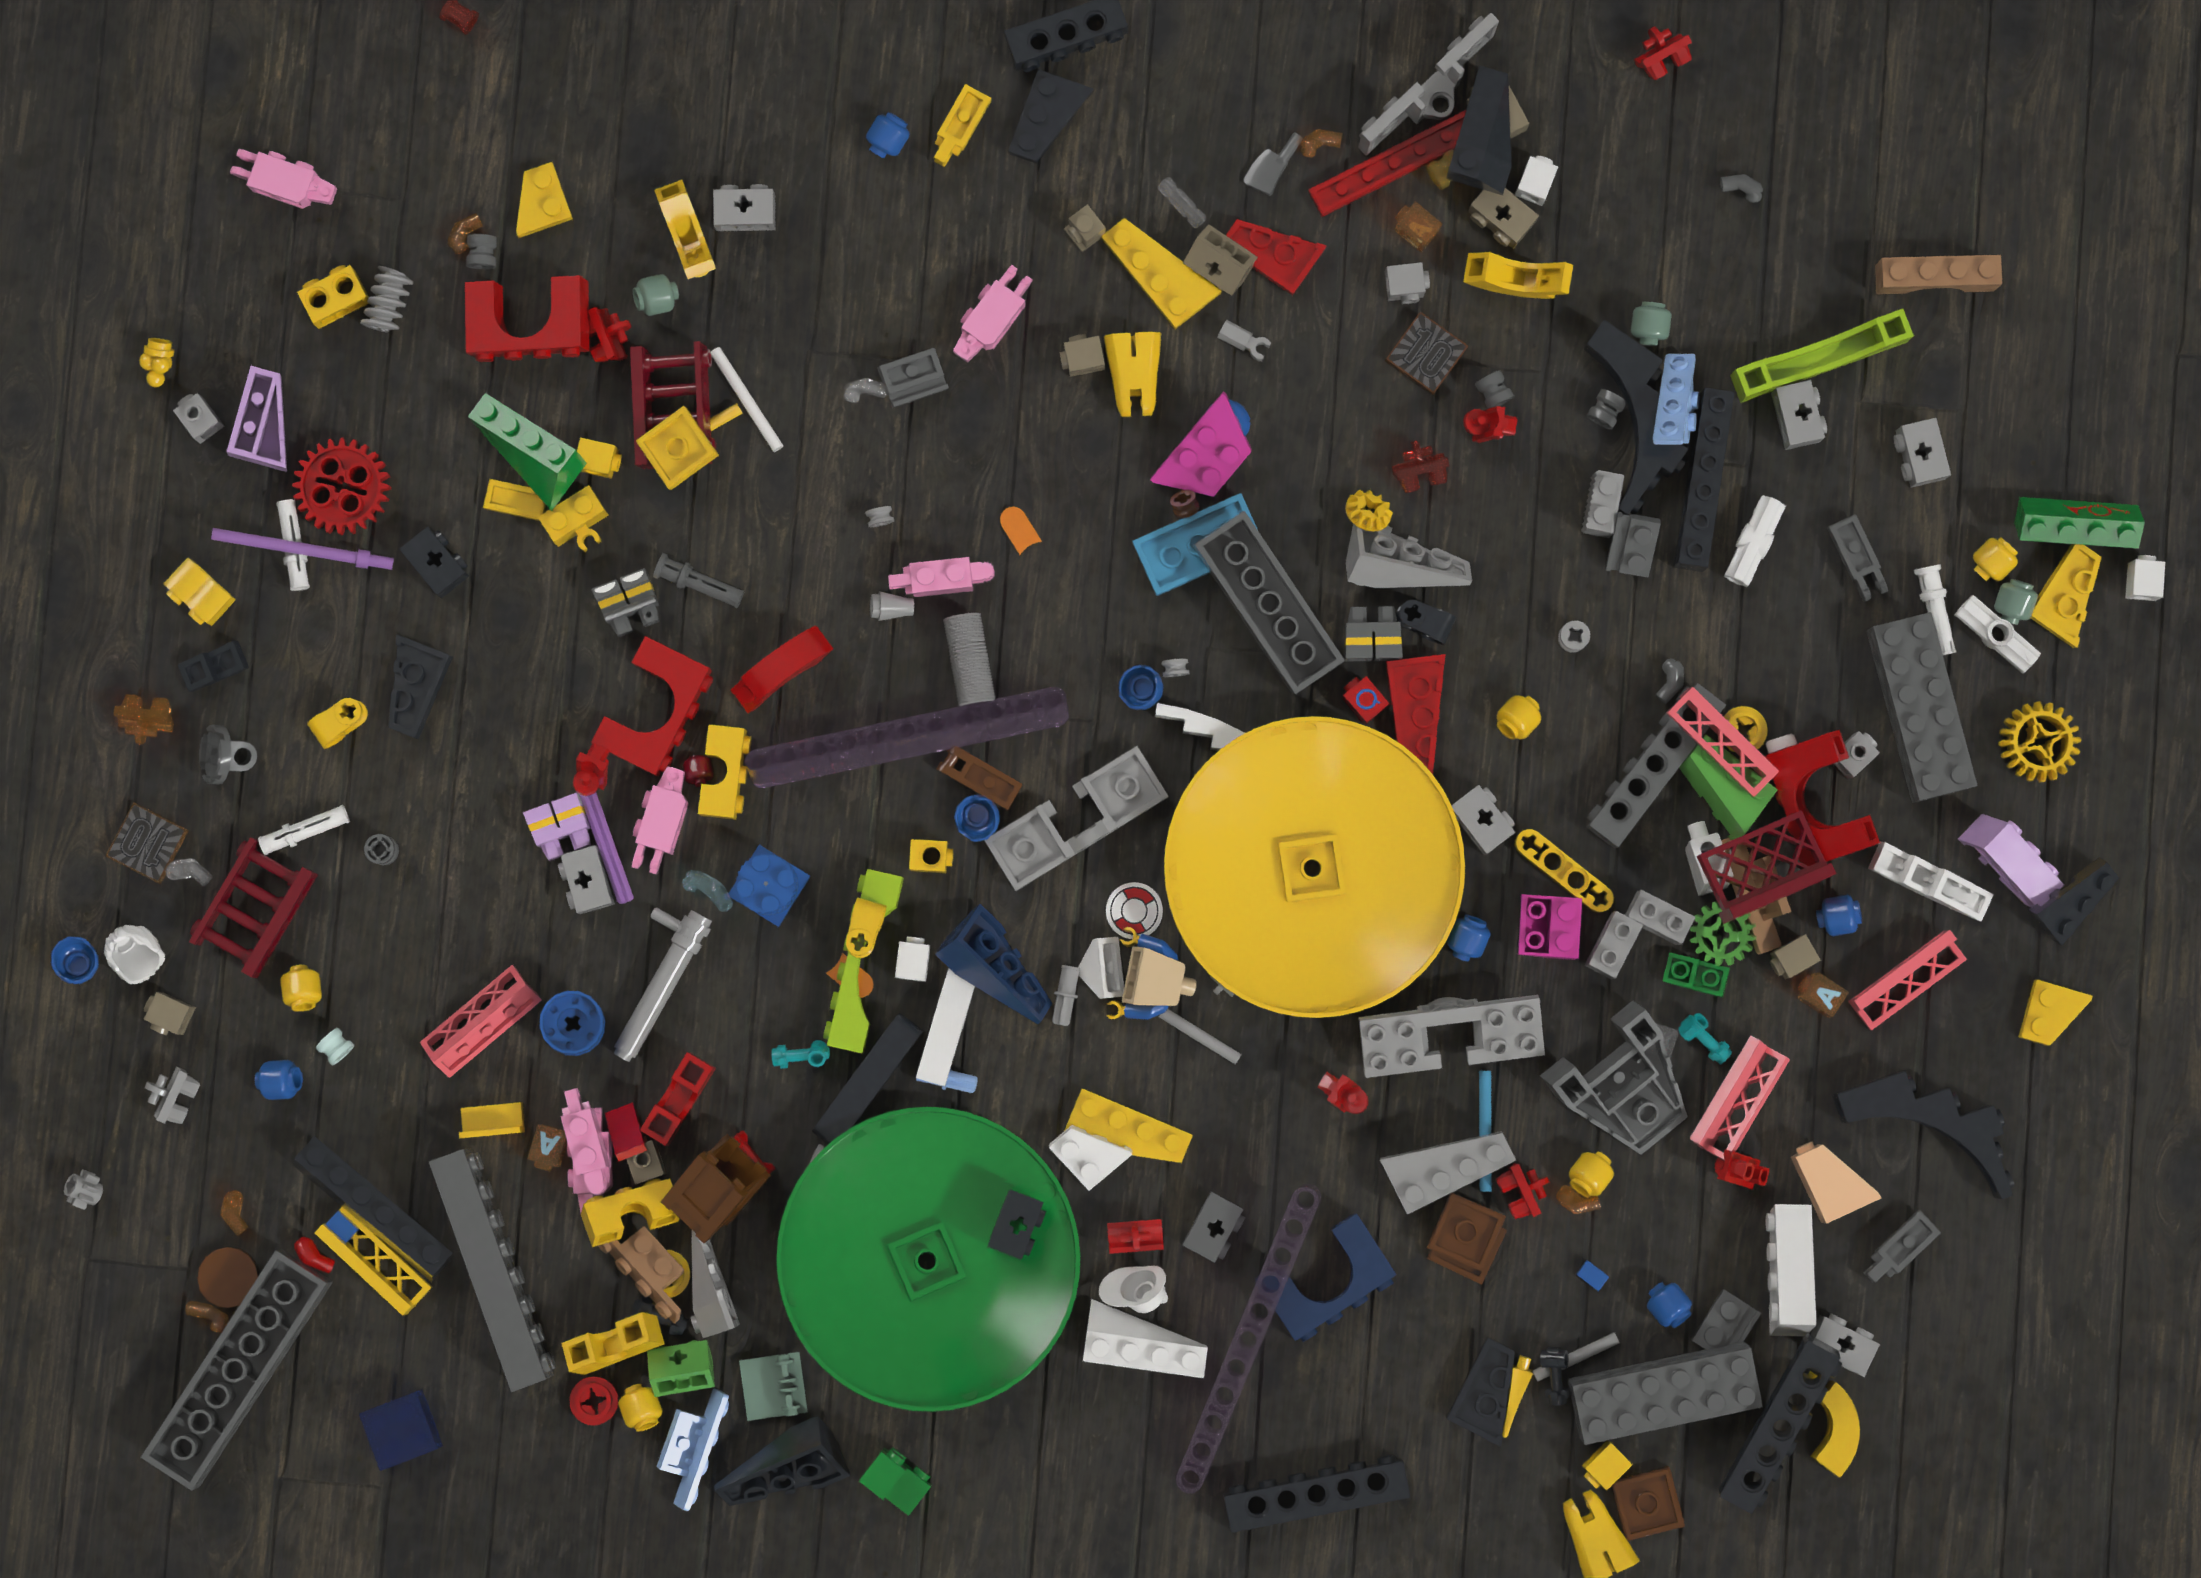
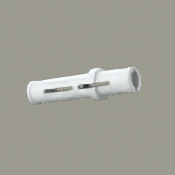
M289 499L277 502L283 540L302 543L295 505L296 500ZM285 552L286 557L283 558V562L288 567L290 590L308 589L310 585L308 584L305 563L308 561L307 556Z
M340 805L337 808L291 826L289 823L282 826L283 829L263 837H258V842L263 854L268 855V853L289 845L290 847L297 846V842L349 823L350 820L345 807Z

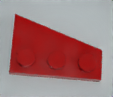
M1238 219L1226 234L1227 237L1258 257L1252 267L1254 270L1292 296L1327 247L1324 244L1305 241L1300 237L1281 234L1269 228Z

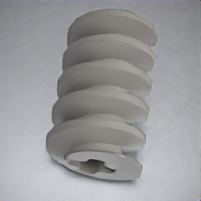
M378 266V269L384 274L375 275L374 279L380 285L371 287V291L376 296L369 297L367 300L374 308L364 309V314L370 319H362L360 323L368 328L387 333L389 330H399V326L392 322L393 318L403 317V315L396 311V307H406V304L399 297L409 296L410 293L403 288V285H413V281L399 271Z

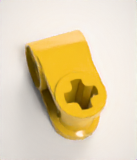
M344 698L329 709L313 717L307 725L323 749H327L337 744L347 734L362 725L367 719L368 710L362 702L352 698ZM349 706L356 708L353 711L354 718L347 717L350 713L348 710Z
M862 898L856 899L850 920L851 924L846 937V946L852 956L865 958L872 953L878 931H880L884 920L886 905ZM860 936H864V941L868 944L867 947H861L860 951H856L855 944L852 941L858 940Z

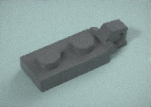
M1917 1210L1875 1250V1253L1871 1256L1874 1263L1864 1274L1871 1282L1875 1283L1884 1274L1888 1277L1898 1274L1941 1232L1921 1210Z

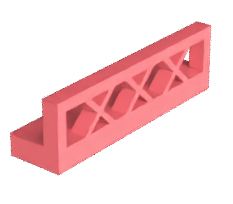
M1694 687L1688 688L1667 714L1748 794L1755 797L1779 770ZM1686 703L1696 713L1697 721H1685L1677 711ZM1690 725H1697V732ZM1702 725H1708L1718 735V742H1706L1702 738ZM1711 746H1718V753ZM1723 746H1730L1740 756V764H1729L1723 759ZM1733 767H1740V774ZM1745 767H1751L1762 777L1754 788L1745 780Z
M1951 930L1942 931L1848 1001L1870 1031L1967 960L1954 943L1957 938ZM1947 946L1957 958L1949 965L1936 964L1937 954ZM1922 965L1930 967L1929 979L1926 982H1912L1915 970ZM1935 967L1942 968L1941 971L1935 974ZM1898 983L1907 984L1905 997L1902 1000L1888 999L1889 991ZM1912 985H1914V986H1919L1918 988H1916L1914 991L1911 992V986H1912ZM1874 1001L1883 1002L1881 1015L1872 1021L1863 1009ZM1888 1003L1895 1004L1887 1010Z
M511 965L425 1037L420 1044L432 1062L450 1078L542 1000L526 983L519 971ZM514 977L517 982L508 990H503L505 984ZM487 999H491L490 1005L484 1010H480L482 1003ZM468 1018L467 1024L461 1029H457L458 1024L463 1019ZM441 1038H445L444 1043L434 1051L432 1045Z
M1750 1036L1695 1128L1690 1140L1700 1148L1725 1161L1724 1152L1713 1147L1719 1136L1729 1133L1730 1143L1726 1150L1736 1152L1790 1059L1767 1047L1759 1039ZM1767 1055L1779 1060L1773 1071L1762 1072L1761 1064ZM1759 1082L1761 1091L1758 1096L1747 1099L1746 1090L1748 1086ZM1744 1108L1746 1115L1741 1123L1732 1125L1731 1115L1734 1110Z

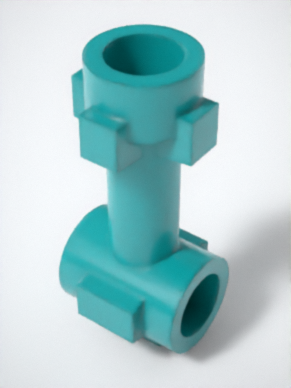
M1696 1013L1693 1016L1690 1014L1681 1022L1679 1027L1680 1035L1687 1041H1691L1696 1037L1711 1051L1708 1057L1712 1061L1715 1060L1719 1064L1725 1062L1732 1054V1051L1729 1049L1730 1046L1725 1041L1718 1043L1705 1030L1708 1027V1021L1702 1014Z
M820 1040L813 1041L810 1048L787 1050L786 1045H778L777 1048H772L773 1066H780V1069L788 1068V1062L808 1061L812 1066L820 1067L830 1056L829 1047Z

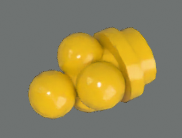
M149 338L148 344L144 345V353L140 356L139 364L143 369L149 371L146 381L152 387L163 385L165 381L164 373L172 366L171 357L174 356V349H172V342L169 340Z

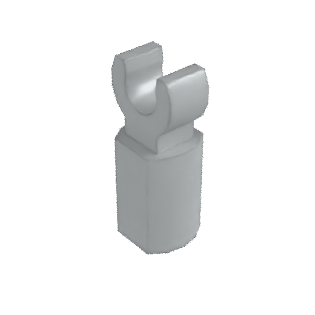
M1228 320L1225 321L1217 337L1242 351L1245 349L1250 351L1252 358L1257 361H1262L1264 356L1256 351V347L1264 345L1269 348L1271 345L1267 338H1254L1252 336L1253 333Z

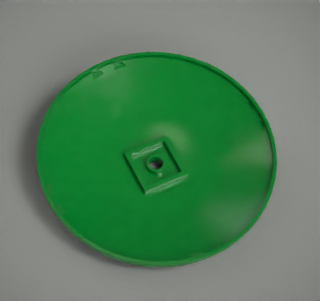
M939 1107L906 1108L869 1118L851 1127L820 1151L807 1166L790 1195L781 1220L777 1240V1277L781 1299L797 1337L819 1366L837 1382L860 1396L892 1408L921 1412L950 1411L978 1404L1008 1390L1025 1378L1050 1352L1067 1323L1076 1298L1080 1275L1079 1236L1073 1212L1059 1181L1042 1158L1018 1136L1003 1126L965 1111ZM1009 1189L1044 1202L1041 1209L1046 1211L1040 1228L1034 1226L1030 1238L1035 1239L1031 1253L1029 1256L1023 1255L1022 1260L987 1248ZM1019 1217L1015 1222L1010 1221V1226L1014 1228V1234H1018L1019 1231H1025L1026 1229L1022 1225L1023 1219ZM929 1253L934 1257L935 1265L932 1269L926 1270L920 1267L918 1258L921 1254Z

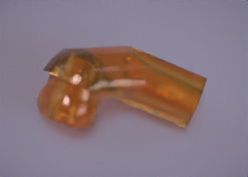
M1317 129L1302 139L1300 143L1302 146L1301 154L1305 157H1314L1316 149L1322 145L1340 148L1343 133Z
M477 213L453 225L447 241L448 246L452 247L455 254L465 252L468 248L465 242L468 233L483 226Z
M1561 1186L1556 1194L1559 1204L1572 1214L1600 1209L1598 1196L1581 1197L1573 1191L1571 1186Z
M232 1190L223 1198L221 1217L238 1237L249 1226L240 1216L243 1195L237 1190Z
M191 1300L186 1305L187 1315L212 1320L210 1329L214 1332L222 1333L227 1323H229L228 1315L211 1304Z

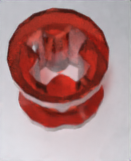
M448 0L443 6L439 18L443 21H450L466 35L477 22L479 13L458 3V0Z

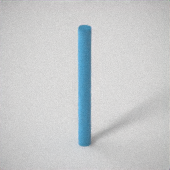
M1479 1071V1136L1491 1134V1071ZM1491 1173L1479 1179V1191H1492Z

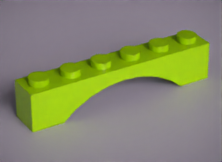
M1900 309L1820 342L1735 369L1730 377L1740 403L1772 392L1778 387L1800 382L1905 344L1914 335L1904 309Z
M867 869L866 875H860L857 892L862 893V899L886 905L885 918L898 906L904 878ZM860 936L858 940L852 941L855 944L856 951H860L861 947L866 946L864 936ZM846 939L843 948L844 951H848L846 946ZM848 951L846 963L840 962L837 980L841 981L839 992H833L830 1009L835 1010L832 1022L827 1021L823 1039H828L827 1046L864 1054L870 1022L864 1012L859 995L858 975L861 958L852 956Z

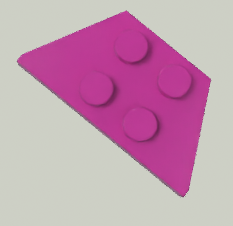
M1224 391L1150 479L1153 483L1182 490H1191L1195 493L1214 497L1251 453V446L1243 434L1241 424L1237 416H1235L1229 403V398Z

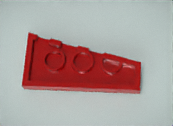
M1446 654L1387 661L1386 669L1396 741L1414 754L1433 774Z

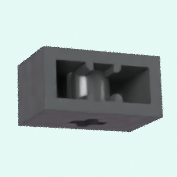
M1210 1191L1182 1245L1214 1263L1217 1258L1223 1260L1231 1243L1227 1242L1229 1235L1232 1231L1237 1233L1245 1219L1241 1215L1243 1209ZM1218 1219L1222 1221L1220 1227L1224 1230L1222 1234L1216 1233L1212 1237L1209 1235L1211 1230L1207 1226L1209 1222L1216 1223Z

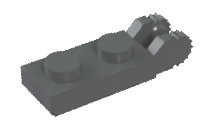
M1854 514L1828 526L1827 530L1851 580L1855 582L1856 589L1862 600L1867 601L1871 599L1870 590L1863 576L1869 573L1872 575L1876 589L1881 594L1887 592L1888 587L1880 571L1881 566L1857 515Z

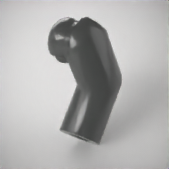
M1672 658L1667 659L1662 666V669L1667 674V683L1655 694L1664 704H1667L1684 685V667L1681 662Z

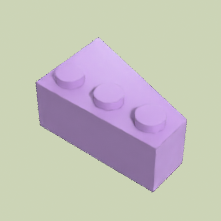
M250 366L227 448V454L230 457L287 472L281 375Z
M1981 814L1958 840L1964 846L1967 844L1974 847L1981 854L1978 859L1984 865L1989 863L2000 875L1999 880L2025 905L2033 907L2036 904L2040 906L2050 900L2049 894L2056 889L2060 890L2064 886L2057 877L2059 874L2057 869L2049 862L2044 863L2039 857L2041 854L2040 850L2020 836L2022 830L2010 820L2005 822Z

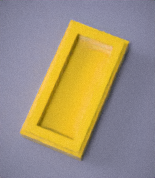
M489 479L483 508L540 521L538 517L545 513L546 504L531 487Z

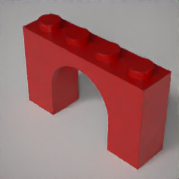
M580 275L551 277V314L548 322L538 333L524 338L513 337L505 326L502 285L494 280L465 282L466 353L476 358L478 362H492L494 357L503 356L505 360L515 361L522 360V355H533V358L548 359L551 358V354L562 353L563 357H578L580 352H589V314L587 311L589 310V281Z
M645 636L632 663L636 667L669 684L675 699L671 718L658 730L637 732L604 716L591 743L609 749V753L659 777L660 773H664L667 766H670L673 757L669 755L674 745L679 747L686 734V730L683 727L688 718L693 720L700 706L697 700L701 692L706 693L713 677L710 676L712 670L709 667Z
M1840 730L1826 733L1765 756L1779 770L1772 778L1776 789H1778L1775 794L1779 805L1784 808L1786 817L1802 810L1826 862L1880 843L1870 815L1842 825H1826L1816 820L1805 804L1804 790L1810 776L1823 767L1849 758ZM1797 821L1789 822L1787 825L1789 833L1795 839H1799L1801 830ZM1802 848L1798 858L1799 861L1807 866L1815 864L1812 853Z

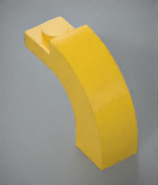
M683 180L655 189L659 205L671 232L687 279L705 276L709 271L716 269Z
M1491 252L1468 253L1463 282L1496 293L1527 298L1554 299L1555 295L1569 294L1573 265L1567 262L1526 263L1507 259Z
M1809 1371L1808 1374L1803 1372L1804 1377L1808 1379L1817 1377L1812 1371ZM1830 1380L1825 1386L1827 1388L1826 1395L1820 1403L1827 1416V1431L1822 1442L1812 1453L1811 1457L1840 1478L1856 1454L1860 1437L1858 1414L1851 1398L1838 1383Z

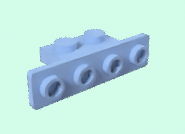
M1666 354L1653 433L1654 444L1681 445L1689 443L1690 432L1696 431V413L1693 412L1699 409L1700 396L1699 392H1694L1693 385L1696 362L1695 354Z
M715 1388L712 1390L704 1416L676 1409L657 1464V1468L683 1476L674 1504L685 1511L690 1510L691 1505L695 1503L698 1497V1484L701 1476L707 1471L711 1447L717 1442L719 1435L718 1427L721 1418L726 1415L729 1406V1396Z

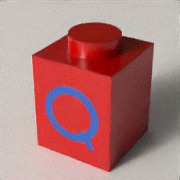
M1367 676L1361 681L1356 677L1343 688L1346 693L1342 696V699L1364 725L1389 705V702Z

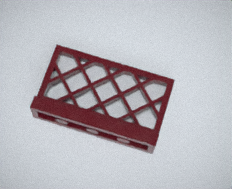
M1802 810L1696 856L1722 910L1718 914L1723 924L1837 874L1832 863H1826ZM1797 821L1801 830L1799 839L1785 834L1789 822ZM1781 826L1780 831L1774 830ZM1764 833L1777 837L1773 851L1759 845ZM1755 838L1754 843L1749 840ZM1782 840L1796 845L1792 859L1779 854ZM1738 844L1752 848L1748 862L1734 857ZM1730 848L1728 854L1725 853V852H1723V851H1725V850H1727V849ZM1802 848L1812 853L1815 864L1807 866L1798 862ZM1757 851L1771 856L1767 870L1753 865ZM1717 855L1726 859L1722 873L1712 869L1708 860L1709 857ZM1776 859L1790 865L1786 877L1772 873ZM1731 862L1745 867L1741 881L1727 876ZM1796 867L1801 869L1794 873ZM1751 870L1765 876L1761 888H1755L1747 884ZM1770 878L1775 880L1774 882L1768 884ZM1725 881L1739 887L1736 898L1729 902L1723 892ZM1744 890L1750 891L1749 893L1743 895Z

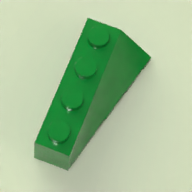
M486 393L468 415V418L551 511L587 464L574 448Z

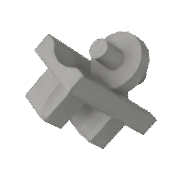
M176 1066L167 1088L164 1087L168 1077L160 1074L156 1084L147 1082L145 1085L146 1089L152 1091L148 1100L149 1103L156 1105L160 1095L163 1096L154 1117H156L157 1121L164 1124L166 1120L180 1124L183 1123L188 1108L175 1103L179 1092L194 1098L200 1086V1083L187 1075L188 1073L182 1068Z

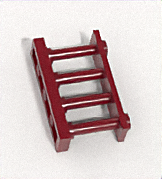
M697 341L694 342L693 354L653 357L650 351L642 346L630 347L635 465L642 469H654L636 440L671 415L656 416L655 413H652V401H655V398L696 395L697 412L690 414L716 450L715 439L711 438L708 379V367L712 366L710 349H707V346ZM695 365L696 383L654 386L651 383L650 372H653L654 369Z
M252 837L249 838L248 842L244 840L236 852L237 861L202 920L200 918L197 919L190 930L192 937L189 942L201 946L204 939L241 959L244 965L241 972L251 978H258L318 874L305 867H302L300 871L296 870L294 872L257 851L260 846L258 839ZM250 861L288 882L287 885L290 886V889L285 897L280 896L278 898L242 877ZM237 887L272 907V912L275 914L270 923L265 922L263 924L226 903L234 888ZM219 914L225 915L256 933L257 938L260 939L256 947L247 950L211 929Z

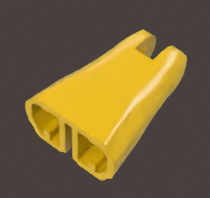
M1138 332L1135 333V336H1131L1130 333L1105 335L1106 354L1114 386L1116 405L1121 417H1131L1132 401H1130V397L1141 396L1142 416H1152L1156 404L1161 333Z
M1592 1490L1582 1493L1586 1506L1590 1510V1513L1583 1517L1580 1516V1511L1572 1498L1563 1502L1564 1516L1584 1578H1608L1613 1575L1612 1572H1621L1640 1561L1596 1493Z

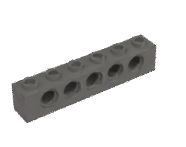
M1697 683L1693 686L1721 713L1726 706L1725 703ZM1686 686L1676 700L1678 701L1679 697L1690 687ZM1685 703L1677 713L1682 717L1684 710L1692 709ZM1667 712L1658 723L1662 728L1656 736L1651 733L1641 745L1644 751L1640 757L1636 759L1633 756L1622 770L1626 775L1619 783L1615 780L1607 789L1605 795L1608 799L1602 807L1596 804L1587 816L1590 822L1586 828L1614 849L1620 846L1697 744ZM1690 725L1697 732V725ZM1702 725V736L1709 729L1708 725ZM1667 733H1673L1678 737L1679 744L1677 748L1672 749L1665 744L1664 738ZM1649 757H1656L1660 761L1661 768L1658 772H1652L1647 768L1646 762ZM1631 780H1637L1642 784L1643 792L1640 796H1634L1630 793L1628 785ZM1613 804L1623 806L1625 816L1622 820L1612 817L1610 809Z

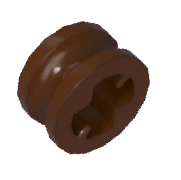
M1191 490L1177 492L1170 499L1173 512L1178 518L1193 516L1200 507L1195 493Z

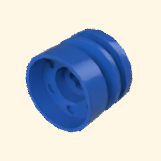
M565 991L554 995L545 1004L540 1014V1030L544 1040L555 1051L564 1055L579 1056L590 1052L600 1043L605 1032V1018L600 1006L590 996L580 991ZM579 1017L578 1024L581 1028L578 1031L572 1029L570 1032L567 1031L569 1025L566 1023V1020Z

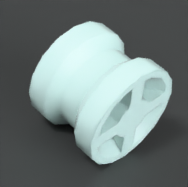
M335 1028L318 1043L316 1049L321 1053H325L328 1056V1062L333 1066L353 1049L354 1044L351 1041H346L342 1037V1031L339 1028Z

